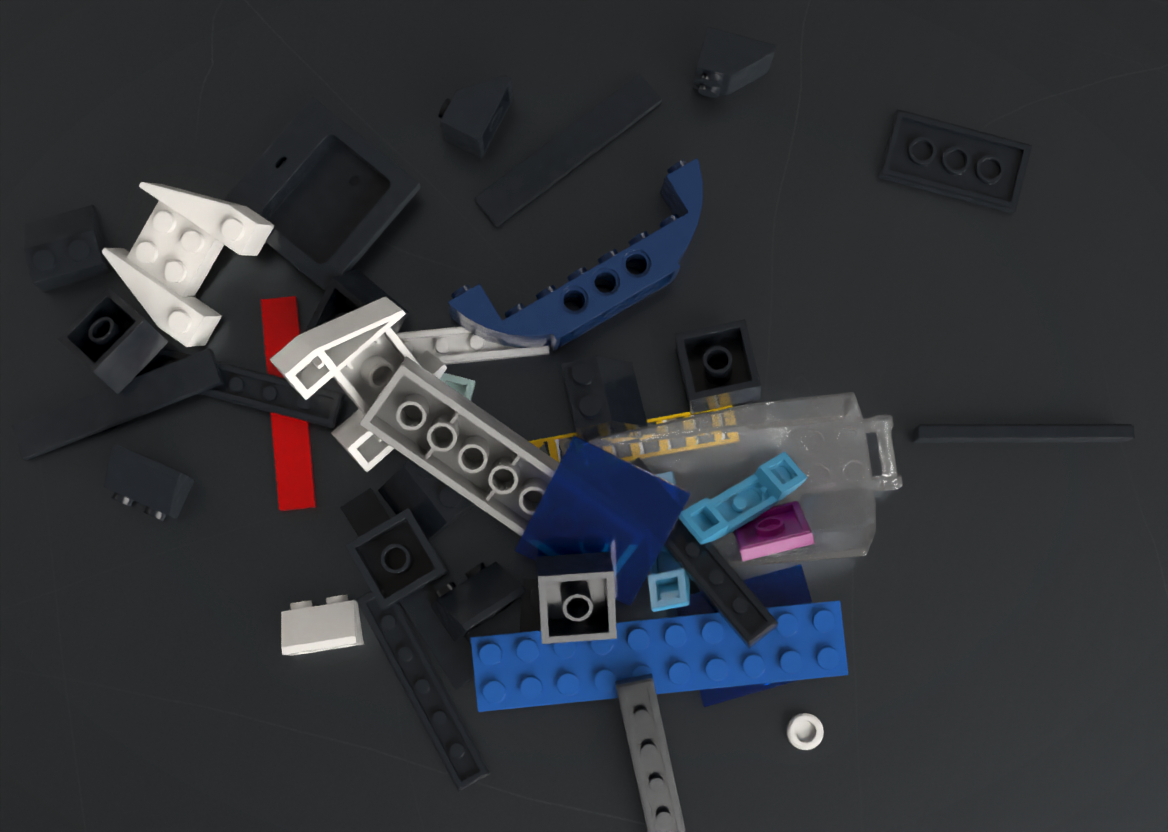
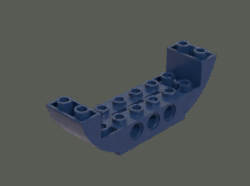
M696 158L687 163L684 159L667 170L669 174L664 178L660 194L673 215L663 220L659 224L660 229L651 235L647 231L638 234L628 242L630 246L620 253L616 249L607 252L598 259L599 264L589 271L585 267L576 270L567 277L569 282L558 289L554 285L545 288L536 295L538 300L527 307L521 303L505 313L506 319L503 321L482 286L478 284L472 288L470 284H467L451 294L453 299L448 302L450 318L467 331L489 342L518 348L550 346L554 352L674 281L680 269L679 262L683 258L699 222L703 203V181L699 160ZM634 267L638 269L641 274H631L627 270V268ZM605 285L611 292L602 293L598 291L596 286ZM568 302H574L578 304L581 309L578 311H571L567 309L564 304Z

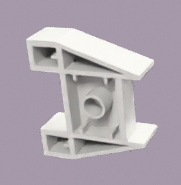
M141 182L139 187L158 199L157 205L130 252L124 248H104L102 253L161 330L186 347L205 346L222 315L194 296L224 245L239 255L257 256L275 225L247 206L163 184Z
M386 296L296 336L270 359L289 384L305 400L332 377L337 381L359 409L331 433L366 472L372 469L394 448L361 426L360 422L407 356L438 379L442 377L447 369L446 365L428 350L417 359L413 357L391 329V326L402 318L405 312Z

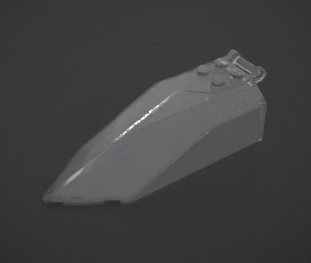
M854 392L745 404L592 438L573 458L563 464L567 469L641 520L610 482L612 476L638 457L654 475L673 471L680 506L685 510L706 497L711 500L755 474L760 465L785 451L807 476V479L774 506L798 501L812 531L814 544L742 561L731 532L711 541L712 545L731 567L865 556L876 532L875 491L894 490L903 486L902 476L900 473H897L890 429L894 427L892 415L884 414L864 419ZM876 432L882 476L873 477L866 433ZM645 535L615 577L651 575L647 535Z

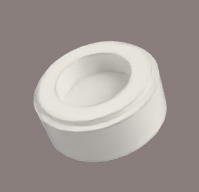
M800 713L793 716L786 727V735L789 742L794 747L802 750H810L818 746L824 734L820 720L808 713Z

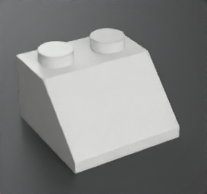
M339 595L326 598V605L313 607L311 600L291 603V610L281 612L282 655L294 656L364 644L357 601H348V595Z

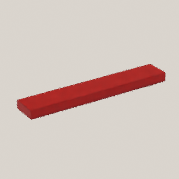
M296 296L261 299L267 374L284 378L270 359L296 336L301 334L298 298ZM271 413L279 511L316 508L309 422Z

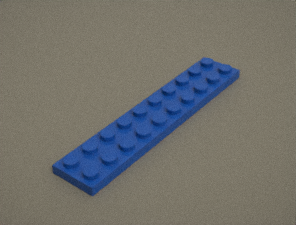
M840 600L766 607L778 622V627L750 649L719 612L616 622L617 639L542 644L541 630L471 637L478 712L618 698L616 680L651 673L656 694L848 675Z

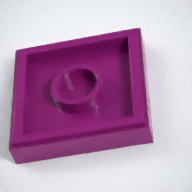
M798 501L773 506L757 518L732 532L742 561L814 544L812 531Z

